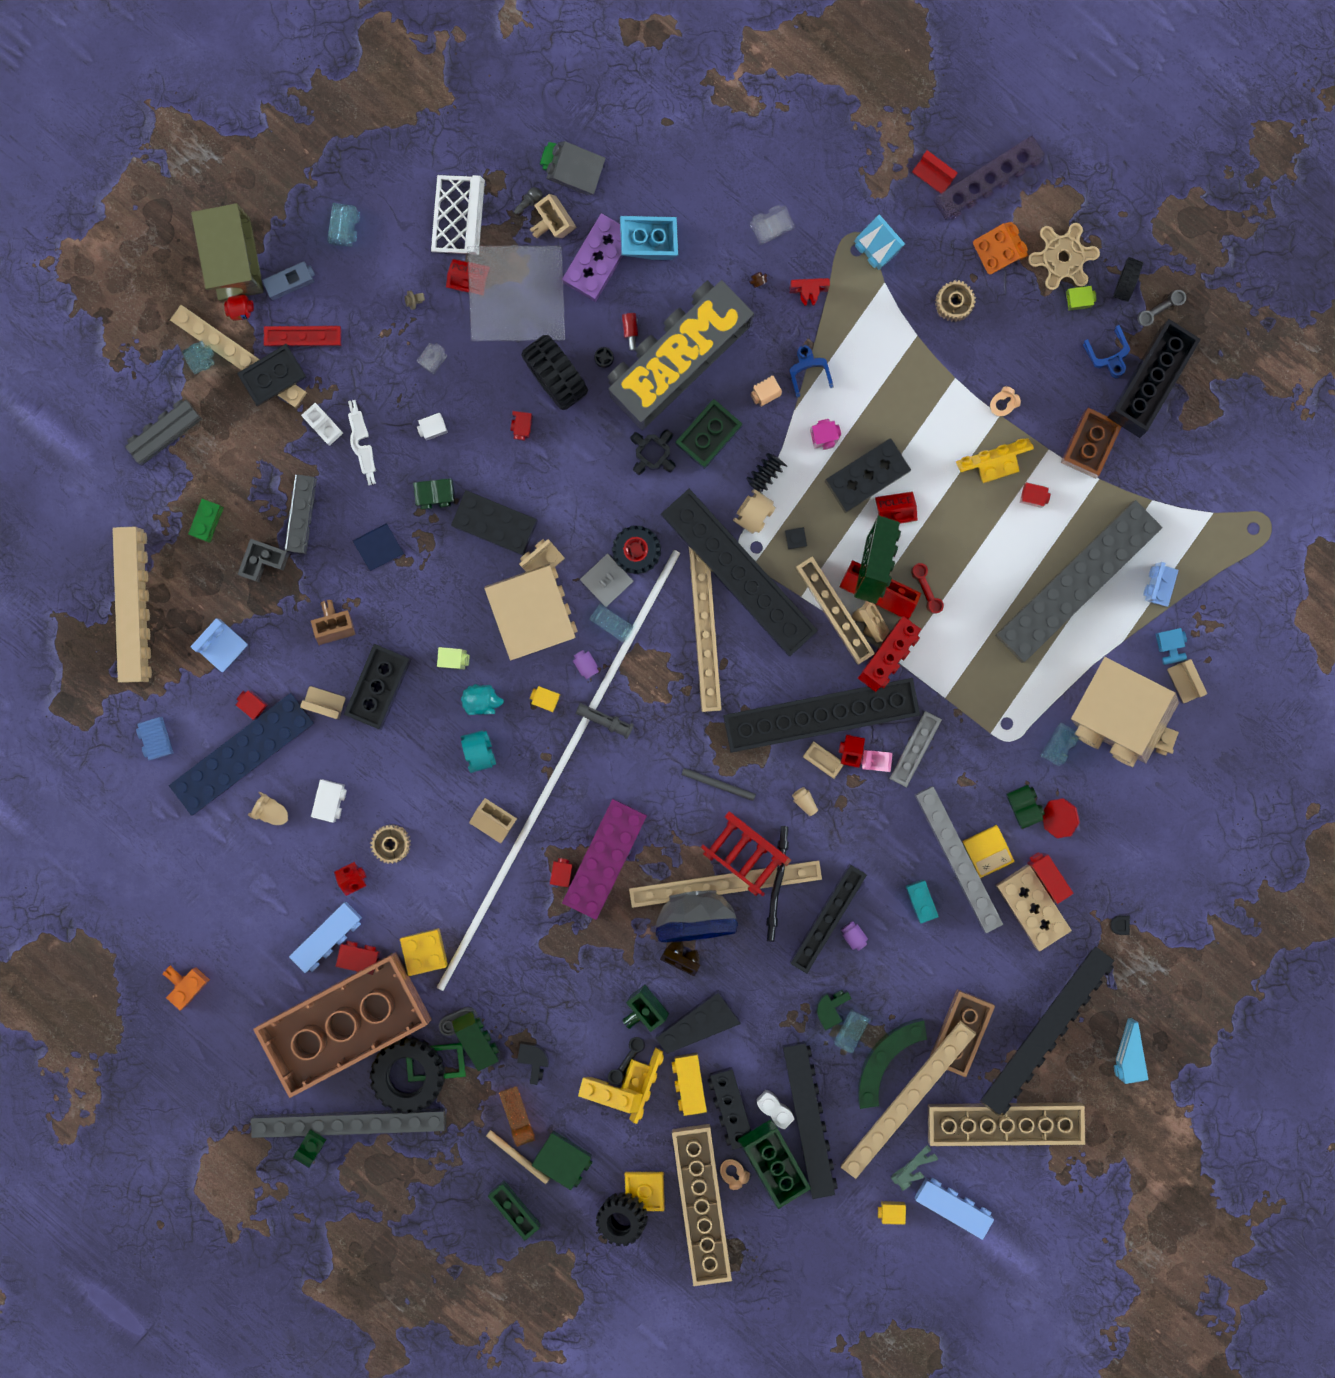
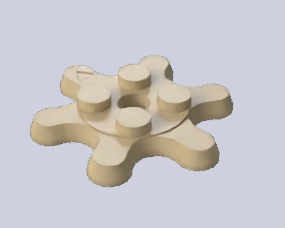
M1079 223L1071 224L1068 232L1062 236L1057 235L1050 226L1043 227L1040 230V236L1045 241V249L1042 252H1034L1028 257V262L1031 266H1044L1048 269L1049 275L1045 285L1050 290L1057 289L1060 281L1065 277L1071 278L1079 287L1085 286L1088 283V276L1083 271V264L1089 260L1094 261L1100 256V251L1097 247H1084L1081 245L1080 236L1083 232V227ZM1066 252L1069 256L1068 261L1062 262L1059 260V253Z

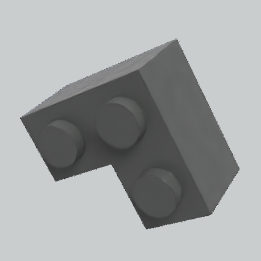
M250 539L238 575L260 582L265 565L284 571L290 553Z

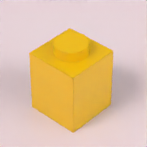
M538 686L531 693V704L554 712L561 694Z
M881 1201V1207H878L877 1214L878 1218H881L882 1224H906L905 1202Z

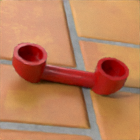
M917 563L913 566L911 573L913 578L918 579L928 601L927 610L933 614L940 613L944 608V603L941 599L934 598L925 578L928 574V568L923 563Z

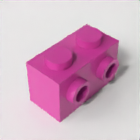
M829 419L818 421L817 425L812 426L810 429L814 449L823 447V450L833 448L841 436L839 424L835 425V421H830Z

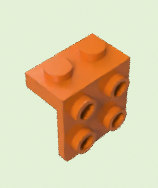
M1012 222L1003 223L973 241V245L988 274H993L1009 264L1029 256L1027 246L1021 241L1018 235L1019 230Z

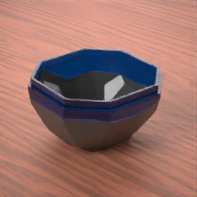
M716 890L692 891L669 896L670 901L663 906L656 923V937L659 943L692 941L736 934L738 928L733 907L724 897L716 894Z

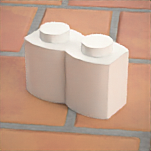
M765 1090L756 1099L760 1110L766 1115L771 1116L773 1122L778 1127L786 1129L794 1120L792 1111L786 1105L779 1103L778 1098L771 1091Z

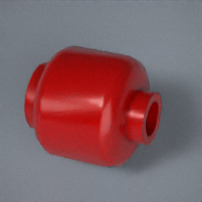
M244 294L230 296L224 303L225 314L233 321L248 319L251 312H254L253 301L249 300Z

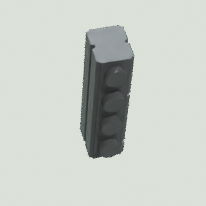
M181 399L173 405L174 409L170 412H163L157 417L159 419L157 422L147 424L142 429L144 432L139 436L135 434L127 440L128 444L125 447L139 465H144L202 420L188 400L185 399L183 401Z
M295 474L285 551L307 554L310 533L309 525H311L315 498L314 487H316L317 478Z

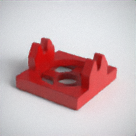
M830 279L791 280L789 290L790 293H800V300L804 306H807L808 299L811 300V304L814 306L820 292H828Z

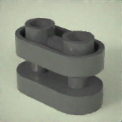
M467 1006L445 1015L439 1023L440 1032L446 1036L454 1035L455 1031L452 1021L473 1011L477 1018V1011L473 1007Z

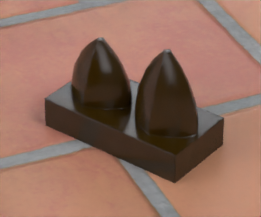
M682 939L674 940L664 950L660 960L695 976L700 967L698 951H690L683 957Z

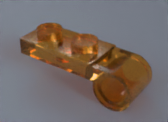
M518 1086L500 1091L499 1095L516 1147L535 1141Z

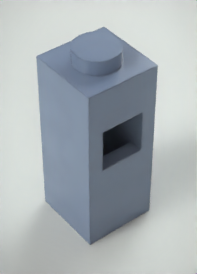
M301 262L262 281L269 297L272 300H276L313 283L315 273L311 265L307 266L305 262Z

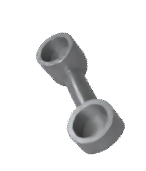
M1182 290L1172 291L1168 299L1150 311L1140 312L1137 317L1138 323L1142 326H1149L1153 323L1154 317L1168 307L1184 304L1186 301L1185 292Z

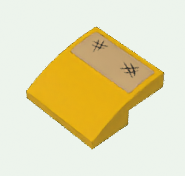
M997 825L962 841L980 878L1014 862Z

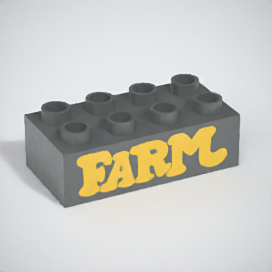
M708 280L703 283L691 296L693 298L691 302L694 305L693 308L687 313L680 307L675 310L663 323L666 334L659 340L652 334L648 336L636 348L638 360L631 367L622 362L608 375V383L611 385L608 388L610 398L642 431L752 326L754 313L722 280L715 286Z

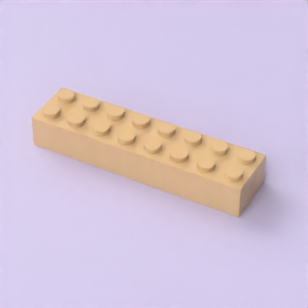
M138 527L113 528L118 682L120 683L149 682V678L152 676L151 667L148 666V659L151 658V649L148 647L150 629L147 628L150 613L149 609H146V601H149V592L146 590L148 571H145L148 555L147 552H144V544H147L146 532L144 533V529Z
M1081 1102L1009 1103L1011 1107L1005 1115L1001 1113L998 1116L982 1103L928 1104V1143L930 1146L1085 1145V1106Z
M710 1124L672 1129L693 1286L732 1281Z

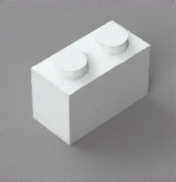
M321 779L311 817L333 823L336 822V819H340L342 808H339L341 800L344 801L347 792L344 789L345 785Z

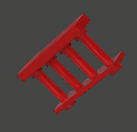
M729 811L725 816L728 820L727 827L709 849L704 845L701 846L705 851L703 855L711 861L715 858L749 885L748 890L755 896L758 893L764 896L765 893L760 890L761 886L778 865L783 863L787 866L791 859ZM739 828L743 832L741 835L743 837L723 861L715 853L733 830L736 831ZM754 840L758 843L756 846L757 850L742 869L737 872L730 866L745 845ZM768 851L773 855L772 861L753 884L745 876L762 854H766Z

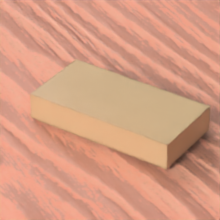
M814 741L803 755V758L833 779L844 766L840 764V759Z

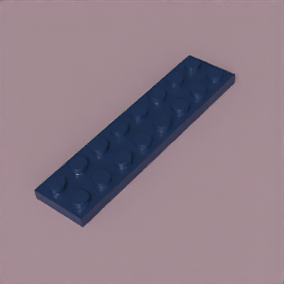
M292 693L288 694L168 785L191 816L195 815L314 724L306 711L300 708V703Z

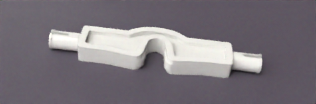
M356 400L348 401L351 412L348 414L352 429L350 437L351 447L359 458L363 474H366L368 485H374L376 482L373 472H376L372 447L370 445H359V441L367 438L369 434L362 412L358 411Z

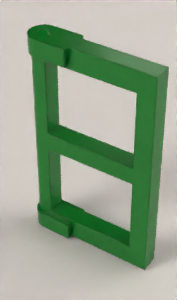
M461 1042L430 1046L436 1051L457 1049L459 1071L444 1073V1078L466 1077L464 1050ZM407 1057L408 1082L424 1081L426 1075L414 1076L412 1058Z

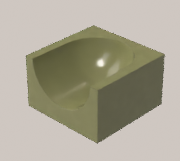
M236 203L191 212L205 289H216L218 301L227 300L230 296L242 294L250 296L264 293L251 220L244 210Z

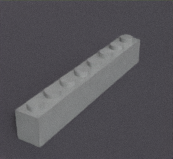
M930 786L915 794L983 931L988 933L1002 926L1003 923L934 787Z

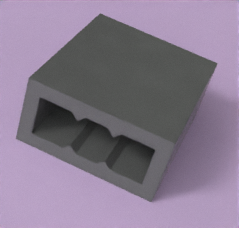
M566 141L558 142L552 152L554 155L553 160L547 167L548 175L546 179L582 194L593 195L605 157Z

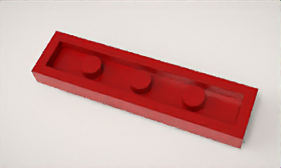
M264 326V346L280 347L285 344L288 346H341V326Z

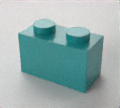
M925 880L905 886L920 924L939 917Z

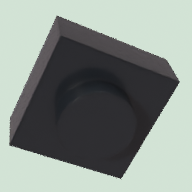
M804 527L785 530L788 550L807 546Z

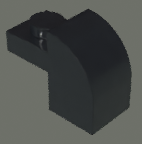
M521 1041L517 1063L532 1065L530 1084L537 1085L538 1081L543 1079L544 1069H540V1067H548L549 1065L548 1055L540 1045Z

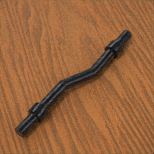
M781 826L777 849L786 855V850L789 848V842L787 841L788 826ZM783 863L777 866L771 892L769 917H767L766 926H768V942H774L775 929L778 927V896L785 872V865Z

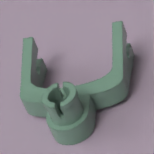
M928 1145L915 1158L890 1177L895 1184L900 1186L902 1191L912 1184L911 1181L924 1177L921 1172L914 1175L911 1174L919 1165L938 1160L935 1154L929 1157L925 1155L931 1151Z

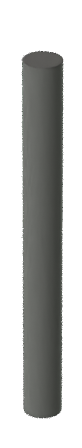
M686 768L683 769L681 774L754 801L756 795L755 793Z

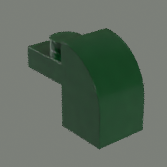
M841 989L832 994L833 998L831 999L827 992L820 997L817 1003V1015L825 1031L842 1022L835 1008L852 999L847 990L843 992Z
M310 1129L294 1154L293 1159L310 1168L327 1139Z

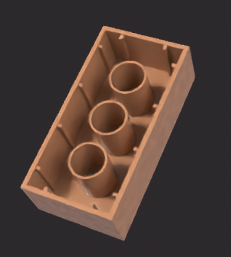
M394 952L264 1021L253 1030L287 1095L291 1098L425 1027L432 1019L397 952ZM375 969L373 975L366 974Z

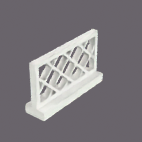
M437 175L431 252L479 256L485 180L481 176ZM442 180L450 181L454 185L446 193L442 189ZM467 181L470 182V189L463 193L458 186ZM457 189L462 196L453 202L448 195ZM447 198L452 205L443 211L440 208V203ZM465 198L468 202V208L462 213L457 205ZM455 207L460 215L452 222L447 214ZM445 217L450 224L442 231L439 228V221ZM464 218L467 221V227L460 232L455 224ZM454 227L459 234L450 241L445 233ZM444 236L449 243L443 248H437V240ZM460 237L465 240V249H457L454 245Z

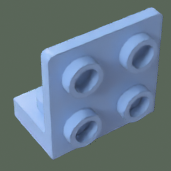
M1160 562L1151 567L1149 572L1150 584L1146 585L1143 596H1146L1145 601L1168 607L1179 570L1165 566L1166 563Z
M216 618L192 644L191 648L195 652H200L218 670L224 672L248 644L221 619Z

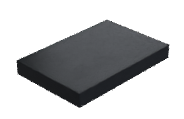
M287 344L237 373L257 407L307 378Z

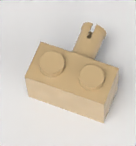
M548 194L534 205L543 220L530 228V231L534 232V237L539 238V236L550 229L554 237L562 239L577 228L557 196Z

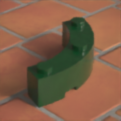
M923 1018L901 1024L885 1034L872 1048L863 1064L858 1083V1104L860 1109L879 1106L880 1082L891 1060L906 1047L916 1042L927 1040Z

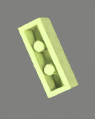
M439 647L437 667L465 670V666H469L470 655L463 649Z

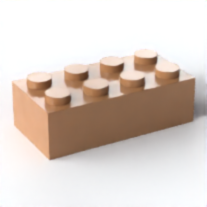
M957 989L930 1056L959 1021L963 1022L976 1032V1035L947 1070L967 1077L995 1005Z

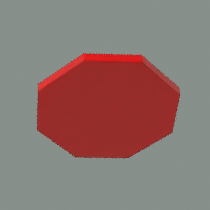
M1062 798L1050 800L1044 808L1045 815L1042 817L1046 831L1056 838L1073 835L1080 823L1077 808Z

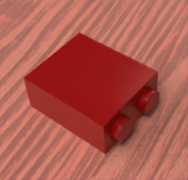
M1037 852L1030 857L1031 861L1027 864L1031 866L1054 903L1059 904L1074 894L1048 854Z

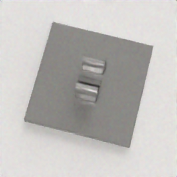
M608 553L580 579L605 607L634 582Z

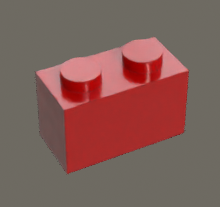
M347 940L346 943L340 945L336 967L359 972L376 963L379 959L380 951H377L375 946L365 945V948L359 947L357 942ZM375 969L366 974L373 975Z

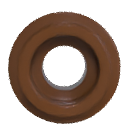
M761 271L751 276L750 285L752 284L756 288L765 284L768 281L766 278L767 274H762Z

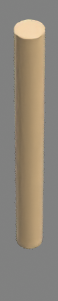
M490 1130L486 1137L543 1183L546 1184L550 1180V1177L532 1167L530 1161Z

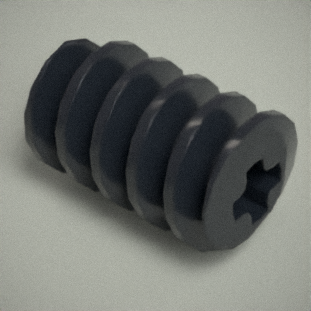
M767 453L768 460H761L763 466H756L759 472H751L754 478L748 476L746 478L749 485L761 494H763L761 489L768 490L766 483L773 484L771 477L778 478L776 471L783 472L780 466L788 467L774 454Z

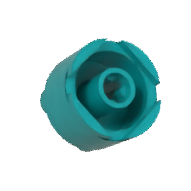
M481 730L460 736L465 759L469 762L468 769L470 773L492 768L493 765H496L492 749H489V747H492L487 731Z

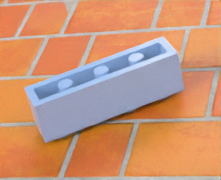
M347 902L343 903L289 957L304 973L309 970L313 972L320 965L318 961L322 957L326 959L333 952L331 948L336 943L340 945L348 938L345 935L350 930L354 932L361 925L359 921L362 917Z
M925 1178L914 1197L915 1200L983 1240L994 1221V1218L991 1216L992 1212L984 1207H981V1209L974 1206L975 1202L967 1197L964 1199L958 1197V1192L949 1187L946 1190L941 1187L942 1183L938 1180Z

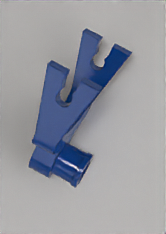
M1120 325L1116 326L1114 330L1123 346V349L1117 354L1105 359H1098L1093 352L1089 340H1085L1083 344L1094 367L1104 368L1107 366L1113 378L1121 377L1125 373L1126 365L1123 359L1130 352V347ZM1114 368L1119 369L1120 372H1115Z
M800 346L797 351L799 363L790 368L796 397H800V392L795 376L800 371L811 367L824 368L829 387L834 388L827 360L824 358L814 359L809 346ZM803 351H807V352H808V353L806 354V356L803 355V354H801V353H802Z

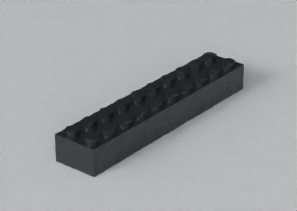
M913 678L889 682L884 689L880 687L877 692L867 686L725 714L723 718L730 753L920 716Z

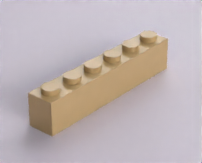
M813 556L796 566L799 575L857 665L874 655L873 649Z

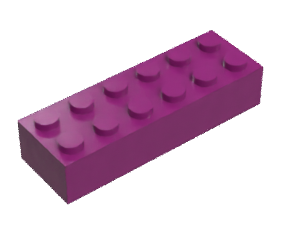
M612 799L562 904L597 920L647 817L646 814Z

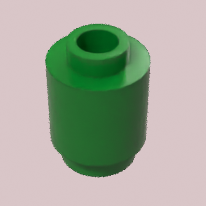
M548 142L544 148L540 161L544 171H547L548 165L553 160L554 155L552 152L556 143Z

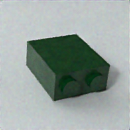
M553 1130L533 1161L532 1167L571 1190L573 1186L577 1188L581 1182L582 1177L580 1175L583 1170L587 1171L593 1162L590 1160L592 1154Z

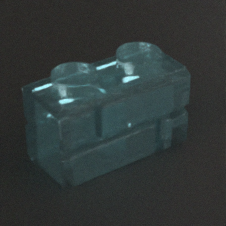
M332 203L327 240L329 244L352 247L353 242H356L357 231L354 229L355 223H359L360 212H357L355 206Z

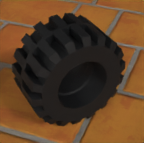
M620 1192L618 1195L616 1193L612 1194L611 1197L605 1200L596 1216V1226L599 1227L598 1233H602V1238L604 1240L607 1238L609 1240L608 1243L611 1245L613 1242L619 1247L621 1244L623 1246H628L629 1243L633 1244L636 1239L638 1240L647 1225L648 1216H646L647 1209H643L644 1203H639V1198L636 1196L635 1198L631 1197L632 1194L630 1193L624 1195V1192ZM613 1213L624 1214L630 1220L631 1225L624 1226L619 1224L614 1219Z

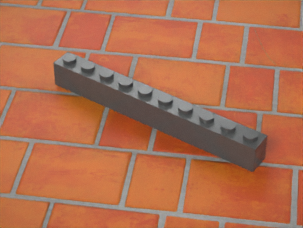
M446 1108L421 1109L419 1112H409L408 1114H402L401 1111L383 1110L254 1115L251 1118V1138L306 1136L310 1129L319 1135L445 1131Z

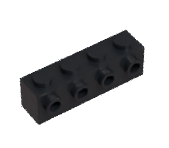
M729 1067L710 1073L711 1079L707 1080L710 1090H715L716 1097L713 1100L716 1109L720 1108L722 1115L719 1116L721 1126L726 1127L728 1133L724 1135L727 1146L731 1145L732 1150L741 1148L738 1139L751 1132V1128L733 1069Z

